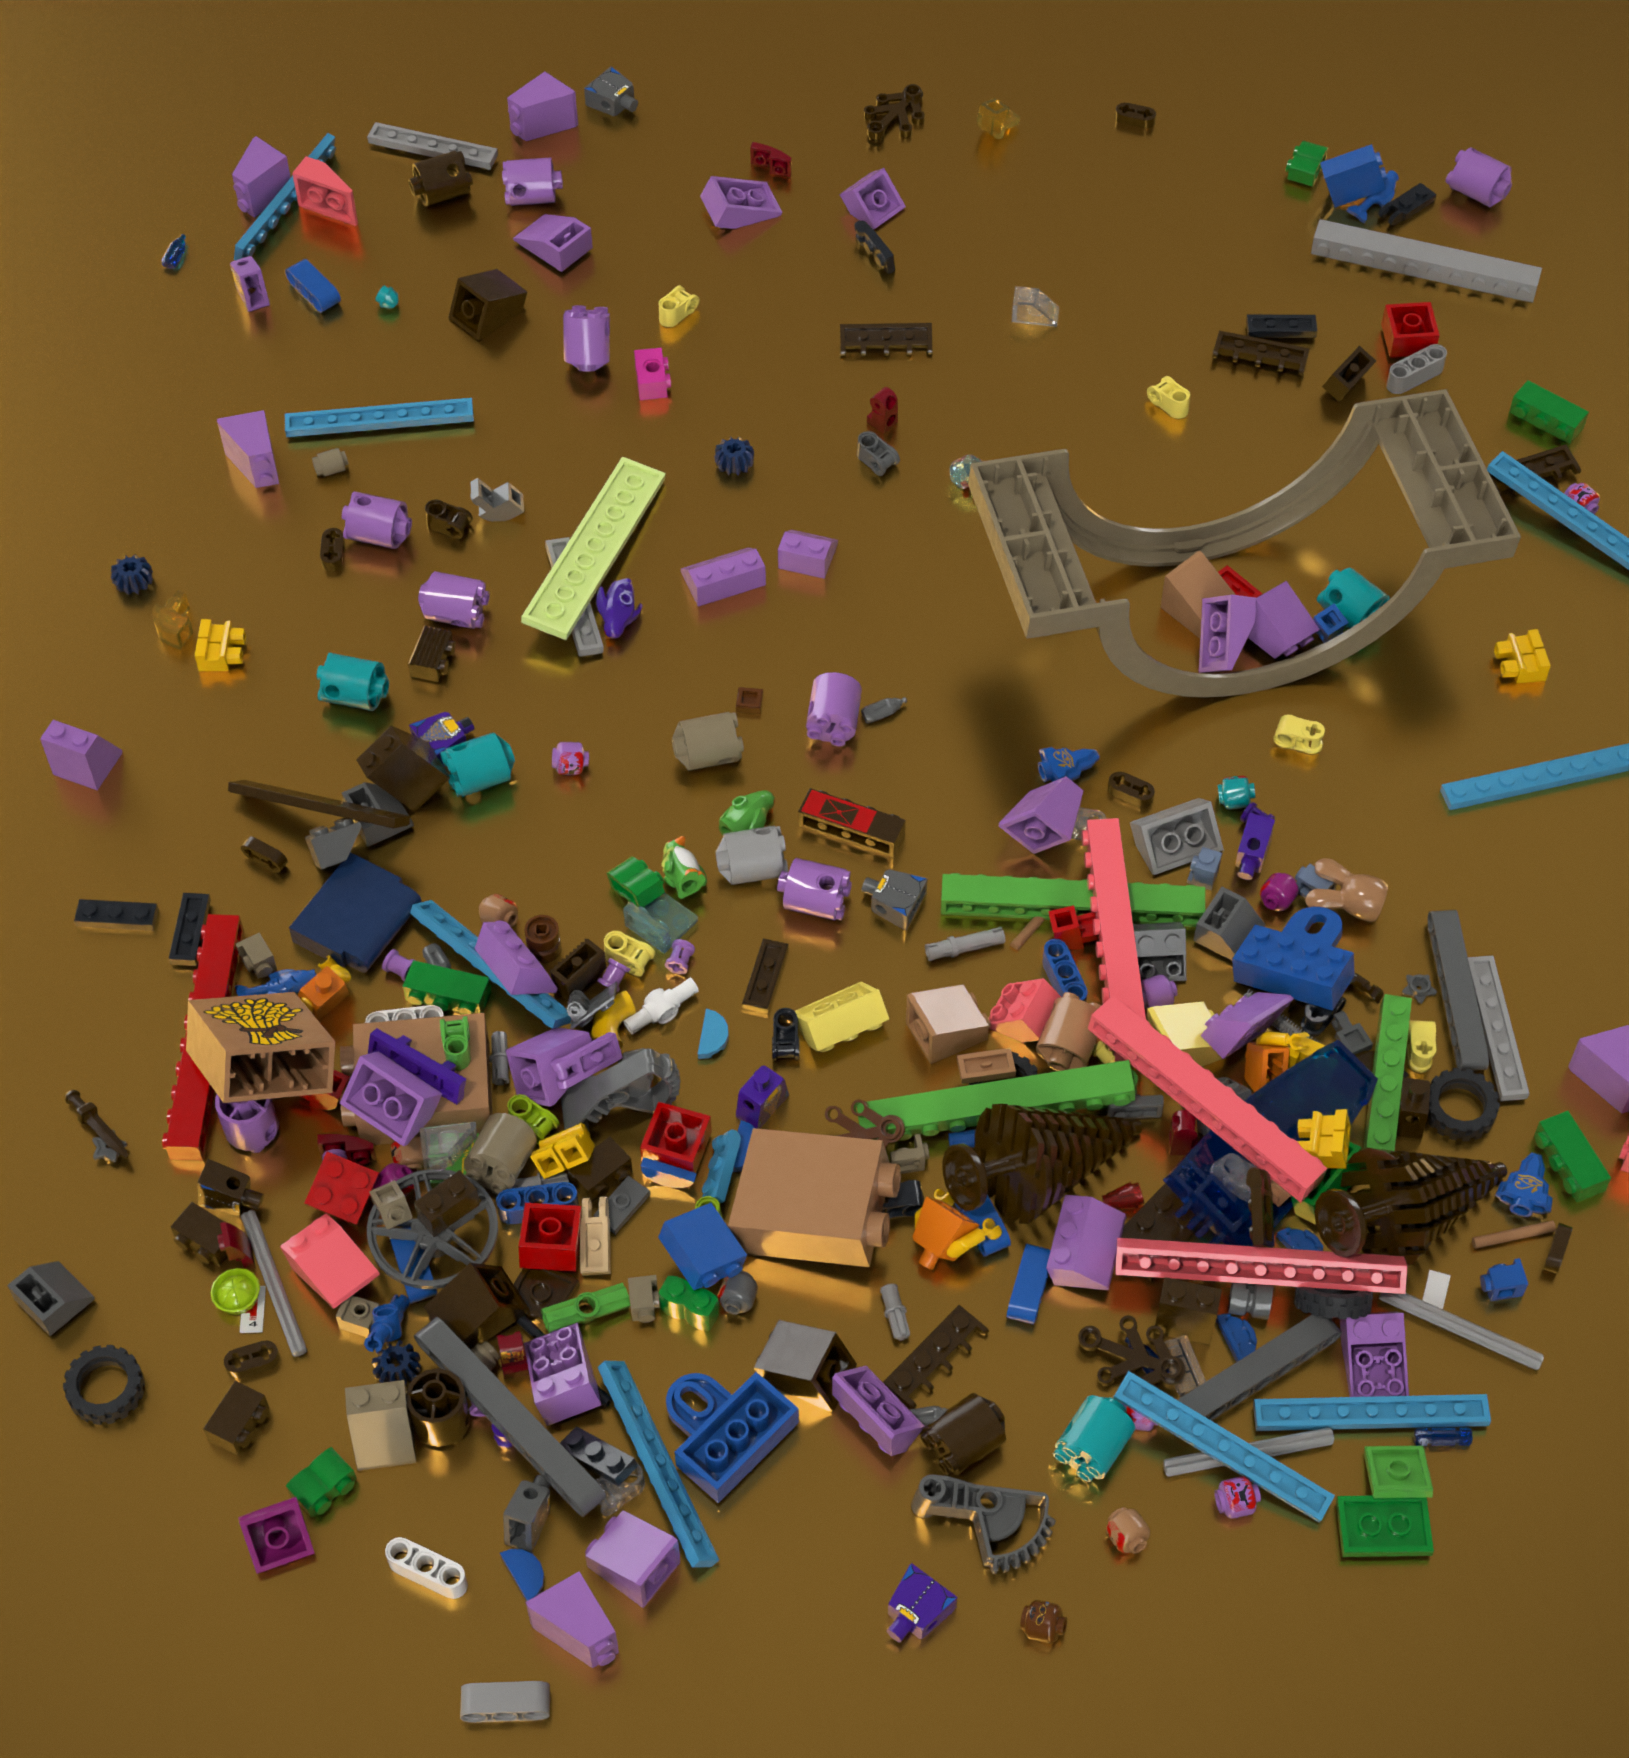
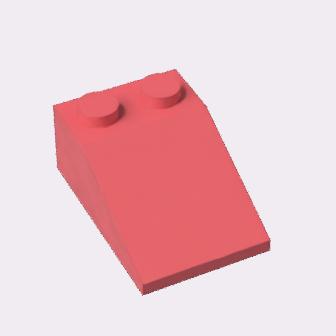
M306 156L292 173L298 205L356 226L358 219L352 189L326 163Z
M327 1213L280 1246L292 1270L333 1309L380 1275L379 1271L342 1227Z

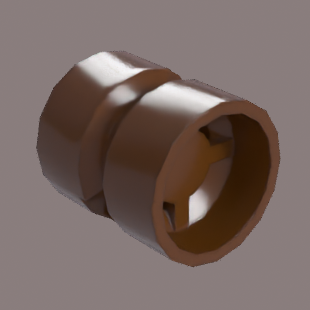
M537 915L529 919L524 929L527 948L539 963L545 964L558 958L562 949L558 923L548 915Z

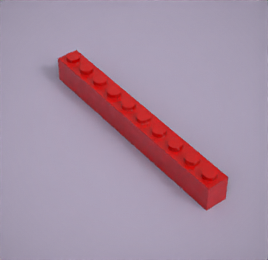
M208 914L207 922L201 928L203 943L202 947H198L197 950L199 965L198 969L193 971V984L195 987L194 992L189 993V1000L232 997L239 959L236 943L242 941L244 930L239 915ZM186 1015L184 1020L186 1035L180 1041L182 1057L181 1061L176 1063V1077L178 1079L177 1084L173 1085L171 1090L173 1106L167 1111V1124L169 1127L168 1132L163 1134L162 1146L163 1149L167 1150L170 1160L203 1161L215 1091L186 1051L188 1016Z

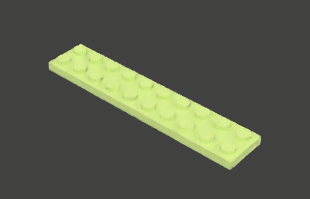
M625 457L620 459L523 613L521 623L567 640L663 484L666 473Z

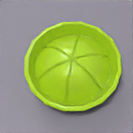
M234 1268L227 1270L219 1275L212 1285L210 1292L212 1302L217 1308L228 1314L239 1315L246 1313L257 1302L260 1291L259 1279L253 1272L247 1269Z

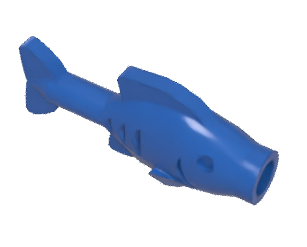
M1390 170L1386 173L1388 180L1384 181L1386 190L1364 197L1365 200L1360 206H1350L1347 212L1357 217L1362 223H1365L1367 220L1366 211L1372 204L1378 203L1383 207L1386 203H1390L1395 194L1396 182L1399 180V176L1395 171Z
M315 969L280 970L269 975L270 981L264 985L252 988L236 985L235 989L238 996L295 992L298 994L300 989L316 976Z

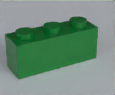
M1527 380L1513 396L1509 413L1571 444L1584 429L1589 411Z
M413 960L402 986L405 1000L414 1005H435L440 1007L442 1011L449 1010L458 1012L461 1015L484 1013L492 992L489 977Z
M1565 1111L1540 1121L1534 1134L1535 1142L1548 1156L1551 1168L1560 1175L1566 1192L1571 1194L1576 1202L1606 1191L1611 1176L1570 1112Z
M1349 1141L1347 1162L1354 1153L1361 1151L1362 1147ZM1365 1162L1347 1164L1346 1169L1327 1168L1322 1182L1301 1203L1291 1195L1295 1215L1316 1225L1314 1211L1316 1201L1321 1193L1334 1188L1347 1191L1351 1186L1340 1187L1342 1173L1360 1170V1168L1366 1167Z

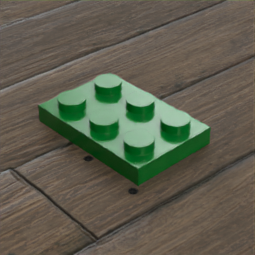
M1372 1495L1337 1496L1336 1506L1342 1557L1433 1555L1434 1547L1427 1498H1373Z

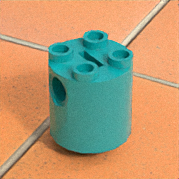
M1349 567L1341 572L1335 570L1328 579L1329 585L1318 595L1316 601L1323 609L1335 604L1349 622L1346 626L1350 629L1383 606L1390 599V596L1356 570Z
M328 653L324 666L320 665L317 670L316 677L317 680H320L317 696L319 701L374 711L378 707L381 698H385L389 691V679L381 662Z
M494 732L454 745L440 752L443 764L448 767L450 772V779L448 780L450 787L455 790L457 797H464L511 780V771L515 763L513 751L509 743Z
M1087 1396L1056 1442V1450L1053 1456L1059 1462L1069 1464L1075 1468L1078 1477L1086 1482H1091L1093 1478L1103 1479L1136 1429L1135 1424L1127 1415L1125 1406L1118 1400L1110 1397Z

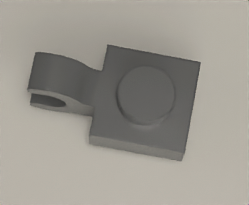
M1344 1011L1333 1015L1335 1020L1331 1024L1336 1030L1335 1039L1348 1059L1362 1051L1372 1049L1373 1043L1360 1023L1352 1026Z

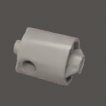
M774 825L723 833V838L717 850H715L718 871L731 885L779 878L782 871L788 872L786 859L784 860L783 851H786L784 836L781 835L780 826L775 827Z

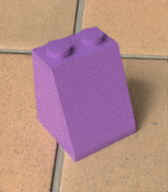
M543 72L507 98L510 129L514 135L519 136L525 141L574 128L578 125L575 91L546 72Z
M257 136L252 139L232 174L238 207L241 211L247 212L255 218L265 210L291 178L287 156Z
M264 410L217 419L225 455L254 487L279 484Z
M1285 581L1256 598L1257 612L1255 623L1248 638L1276 659L1282 654L1288 657L1299 649L1297 645L1303 648L1314 640L1312 635L1320 629L1288 582Z
M56 720L51 722L40 738L53 775L94 790L99 789L123 753L122 749L96 734Z
M1063 777L1031 790L999 822V827L1033 854L1071 840L1084 790L1068 777Z
M1629 1025L1580 1038L1568 1066L1570 1071L1620 1113L1628 1112Z
M557 1027L506 1049L516 1094L526 1095L539 1105L549 1107L554 1105L568 1088H558L556 1082L558 1076L552 1069L551 1061L564 1057L592 1042L589 1032ZM571 1066L567 1068L568 1074L573 1072Z
M623 1510L618 1517L614 1516L608 1521L604 1529L605 1533L600 1539H594L589 1544L585 1552L586 1563L589 1569L644 1608L680 1563L678 1539Z
M580 1572L573 1574L526 1602L533 1629L591 1668L597 1665L604 1666L615 1659L616 1654L619 1653L616 1632Z

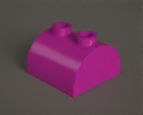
M297 1497L238 1517L256 1574L314 1554L313 1545Z

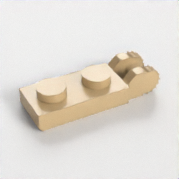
M600 1197L599 1217H592L590 1198L582 1199L580 1272L583 1276L611 1274L610 1219L607 1197Z

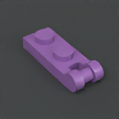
M608 1032L570 1054L551 1061L552 1069L558 1076L556 1079L558 1088H569L622 1059L623 1056L616 1033ZM571 1066L573 1072L568 1074L567 1068Z

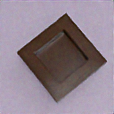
M738 687L736 712L761 714L763 689Z

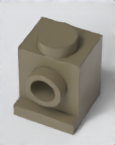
M260 932L236 943L240 960L244 962L248 971H254L258 979L266 977L277 970L274 956Z
M656 1275L628 1278L632 1321L643 1323L653 1321L655 1319L654 1308H660Z
M352 1295L341 1303L336 1314L339 1329L368 1337L371 1333V1326L374 1323L372 1311L380 1306V1304Z

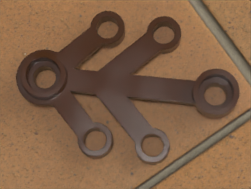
M855 1100L851 1104V1111L856 1116H864L875 1124V1127L867 1129L844 1115L842 1109L837 1106H830L825 1111V1118L829 1122L837 1123L850 1132L838 1135L840 1137L878 1138V1140L883 1141L886 1149L890 1142L899 1141L905 1133V1124L900 1117L896 1115L883 1117L869 1108L868 1103L864 1100ZM859 1103L864 1105V1110L861 1113L856 1111V1106ZM833 1109H836L838 1112L836 1119L830 1117V1112ZM890 1124L896 1126V1131L893 1134L888 1132Z

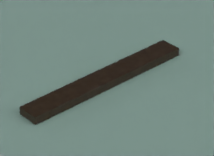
M248 780L228 783V791L235 794L393 829L410 825V816Z

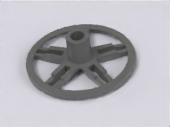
M427 1169L408 1174L398 1179L396 1183L401 1190L414 1184L415 1200L421 1198L418 1182L424 1181L427 1192L432 1190L429 1180H446L456 1172L445 1169ZM466 1176L477 1189L478 1198L481 1200L479 1202L480 1205L435 1237L430 1234L418 1219H410L397 1225L411 1226V1230L377 1227V1225H384L382 1219H379L380 1213L374 1204L367 1224V1238L374 1260L392 1279L406 1286L420 1289L444 1288L458 1275L455 1274L438 1280L419 1279L422 1271L426 1270L432 1258H439L447 1254L456 1261H461L466 1265L470 1262L485 1264L495 1247L498 1236L496 1209L486 1190L475 1180ZM486 1208L490 1223L489 1236L482 1253L479 1255L454 1234V1231L475 1218L474 1215ZM376 1235L390 1236V1239L413 1240L416 1242L403 1274L395 1270L384 1259L379 1250ZM452 1241L456 1242L465 1251L473 1255L476 1258V1260L473 1261L464 1253L450 1245V1243ZM421 1248L424 1250V1253L420 1261L418 1262L412 1277H409L408 1274L410 1272V1269L413 1266L415 1259L418 1255V1252Z

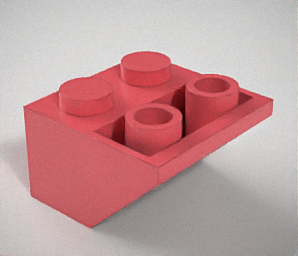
M1044 978L1007 984L1002 989L997 1004L990 1011L988 1019L991 1027L989 1029L1022 1043L1039 1041L1045 1023L1050 1018L1054 1001L1061 996Z

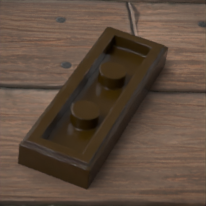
M763 938L742 1002V1009L768 1014L787 956L789 944Z

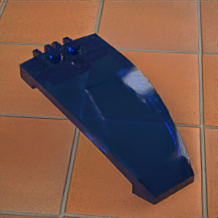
M1337 1040L1318 1049L1304 1060L1295 1064L1244 1101L1247 1104L1253 1105L1258 1113L1268 1121L1274 1122L1279 1127V1130L1289 1138L1296 1141H1310V1138H1299L1298 1119H1312L1313 1111H1318L1325 1116L1335 1115L1336 1110L1347 1109L1350 1124L1352 1125L1362 1107L1369 1103L1378 1078L1341 1041ZM1210 1130L1163 1179L1184 1203L1175 1212V1215L1180 1218L1190 1209L1196 1216L1188 1222L1187 1227L1192 1230L1202 1221L1204 1224L1197 1230L1195 1235L1200 1238L1210 1229L1216 1236L1209 1241V1244H1219L1222 1241L1225 1245L1253 1246L1249 1234V1229L1252 1225V1214L1248 1207L1251 1188L1246 1185V1172L1250 1167L1256 1166ZM1291 1196L1279 1207L1273 1203L1274 1227L1293 1207Z

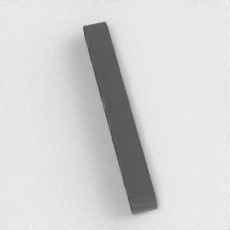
M434 1318L414 1335V1339L420 1348L440 1369L451 1371L459 1377L469 1400L580 1516L584 1517L606 1498L604 1490L440 1318Z

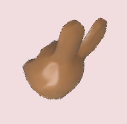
M1323 858L1315 863V873L1321 878L1340 885L1341 890H1311L1305 898L1308 907L1340 908L1363 921L1375 922L1377 920L1388 891V884L1384 880L1371 875H1354L1333 859Z

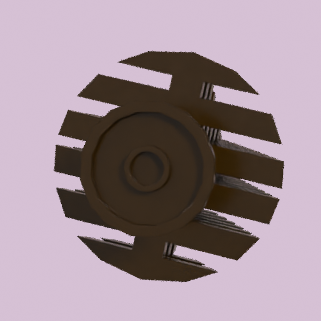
M1002 1103L992 1104V1109L986 1107L979 1116L975 1130V1150L963 1143L951 1145L945 1151L942 1161L945 1185L953 1201L965 1211L980 1208L985 1203L987 1194L989 1198L995 1195L994 1206L1002 1214L1006 1212V1218L1013 1222L1019 1219V1224H1028L1032 1220H1036L1055 1202L1064 1197L1066 1192L1072 1190L1089 1174L1097 1170L1105 1160L1113 1157L1121 1148L1125 1147L1131 1141L1132 1136L1139 1135L1142 1132L1143 1126L1138 1119L1127 1121L1123 1120L1124 1118L1097 1116L1072 1111L1070 1113L1064 1110L1055 1111L1053 1109Z
M1366 1148L1354 1153L1346 1164L1366 1162L1367 1167L1360 1168V1170L1343 1172L1340 1187L1369 1184L1370 1188L1361 1189L1354 1193L1334 1188L1321 1193L1316 1201L1314 1211L1316 1227L1325 1245L1336 1255L1348 1257L1360 1252L1361 1249L1387 1248L1388 1254L1386 1255L1404 1256L1406 1264L1409 1266L1428 1250L1426 1248L1431 1245L1432 1241L1445 1234L1449 1228L1453 1227L1460 1218L1476 1205V1201L1486 1196L1488 1191H1491L1497 1185L1498 1179L1504 1178L1507 1175V1167L1502 1162L1493 1164L1486 1160ZM1380 1226V1229L1367 1233V1227Z

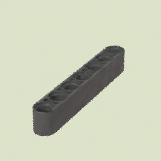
M1457 910L1429 911L1427 920L1457 1068L1463 1071L1466 1069L1473 1071L1487 1070L1489 1065L1488 1050Z
M1311 1315L1179 1398L1178 1401L1212 1421L1333 1344L1341 1336L1342 1331L1331 1318H1324L1325 1316Z

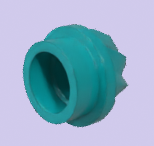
M384 285L379 290L375 301L379 303L380 307L391 309L398 304V293L394 288H388Z

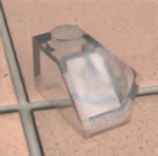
M1016 286L1013 299L1012 322L1057 327L1060 307L1038 288Z
M476 1121L420 1128L424 1170L442 1171L447 1167H452L477 1138Z

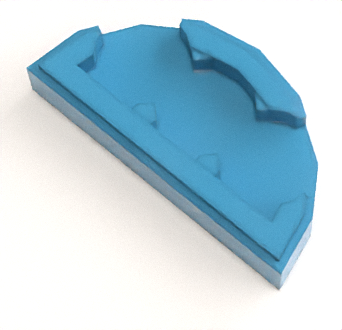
M710 1009L705 1011L698 1059L711 1058V1055L723 1050L729 1040L728 1025L724 1017Z

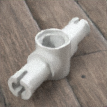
M689 978L672 990L667 989L664 991L662 988L653 990L646 996L642 1009L623 1021L625 1027L633 1035L651 1022L654 1024L658 1021L660 1024H665L671 1021L677 1015L680 1003L699 992L696 983L692 978Z

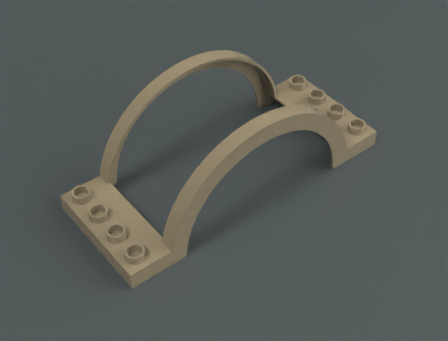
M1446 389L1356 403L1333 444L1317 462L1295 481L1274 495L1245 510L1224 518L1192 526L1162 529L1139 528L1108 520L1095 513L1078 497L1072 486L1069 473V452L1067 449L971 463L968 486L1026 639L1096 627L1106 654L1124 675L1149 689L1187 697H1223L1252 693L1284 685L1326 669L1360 651L1394 627L1426 596L1445 568L1514 557L1521 538ZM1379 444L1429 547L1423 550L1411 575L1392 598L1366 619L1339 636L1304 653L1262 667L1223 674H1202L1169 667L1156 661L1143 651L1134 639L1130 629V603L1128 599L1105 602V599H1100V603H1096L1073 543L1097 557L1112 562L1137 566L1180 565L1197 551H1201L1208 560L1235 553L1278 535L1317 511L1354 478Z

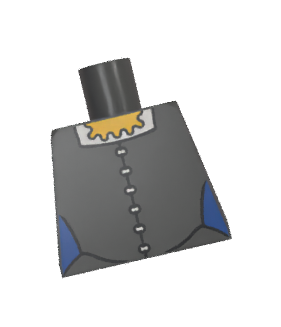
M613 67L608 68L584 88L585 105L609 115L616 116L624 109L633 112L638 106V100L634 99V85Z
M889 869L885 871L880 882L867 877L861 891L872 895L871 910L874 913L907 931L927 894L928 879Z
M542 1475L535 1476L533 1482L521 1481L503 1513L505 1545L523 1549L530 1553L533 1552L550 1512L549 1488L551 1485Z

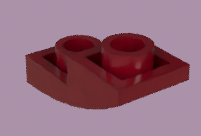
M752 142L750 147L751 164L769 167L770 174L791 177L792 158L771 146Z
M317 1134V1144L321 1157L328 1150L340 1149L346 1152L348 1160L359 1165L377 1161L374 1145L367 1140L342 1134Z
M228 1222L220 1223L222 1234L217 1235L220 1251H226L229 1261L236 1259V1262L242 1261L244 1269L256 1268L252 1246L247 1235L238 1227Z

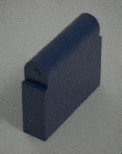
M350 852L347 860L338 866L290 925L291 938L294 943L326 960V957L330 955L343 968L348 965L365 973L410 918L412 905L420 903L422 900L413 889L402 883V878Z

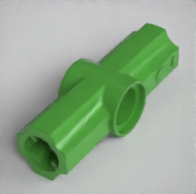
M623 1283L592 1293L584 1292L577 1298L543 1308L541 1313L545 1328L548 1333H552L575 1323L588 1324L596 1318L629 1308L631 1305L627 1289ZM579 1304H590L593 1312L583 1313L579 1309Z

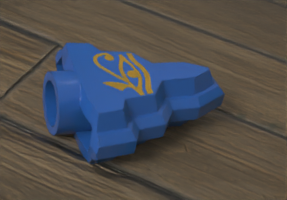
M1053 747L1043 748L1039 750L1042 762L1038 763V770L1044 782H1053L1063 777H1068L1073 781L1080 778L1081 771L1091 768L1100 759L1097 750L1094 749L1071 751L1067 748L1057 750Z
M1530 1153L1521 1162L1519 1171L1510 1173L1508 1180L1501 1182L1495 1196L1501 1202L1510 1205V1211L1515 1215L1529 1217L1533 1213L1544 1214L1551 1212L1553 1198L1548 1195L1549 1184L1543 1178L1545 1166L1542 1155Z

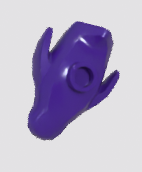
M629 578L613 582L606 596L603 587H600L598 590L596 605L604 621L605 638H618L623 634L625 627L638 618L642 604L640 603L635 609L634 587L632 580Z

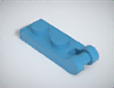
M729 1130L723 1135L715 1137L712 1141L714 1155L708 1164L710 1170L707 1180L702 1187V1197H714L719 1201V1204L725 1201L741 1141L740 1134L736 1130Z

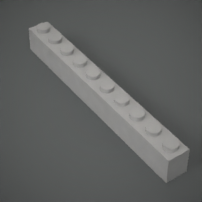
M1321 219L1314 235L1311 254L1531 303L1534 301L1542 270L1541 267Z

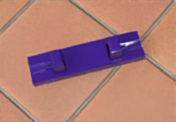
M378 1028L370 1033L368 1054L379 1051L441 1092L442 1097L456 1105L463 1100L466 1078L455 1073L456 1064L448 1060L443 1064L437 1063L411 1048L412 1040L404 1035L395 1039Z

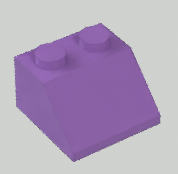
M885 168L869 173L839 194L850 214L860 221L867 222L873 229L906 207Z
M796 530L785 531L778 548V568L825 579L838 545V540Z

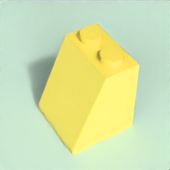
M1204 1001L1147 1008L1146 1020L1160 1034L1167 1036L1181 1051L1188 1053L1201 1067L1222 1059L1201 1037L1202 1033L1207 1029L1205 1023L1214 1015L1212 1010L1207 1009Z

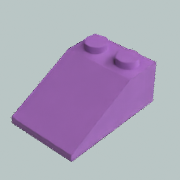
M711 176L700 195L715 227L735 229L775 218L782 214L767 182Z
M1225 595L1202 599L1199 673L1233 669L1255 623L1257 612L1255 597Z

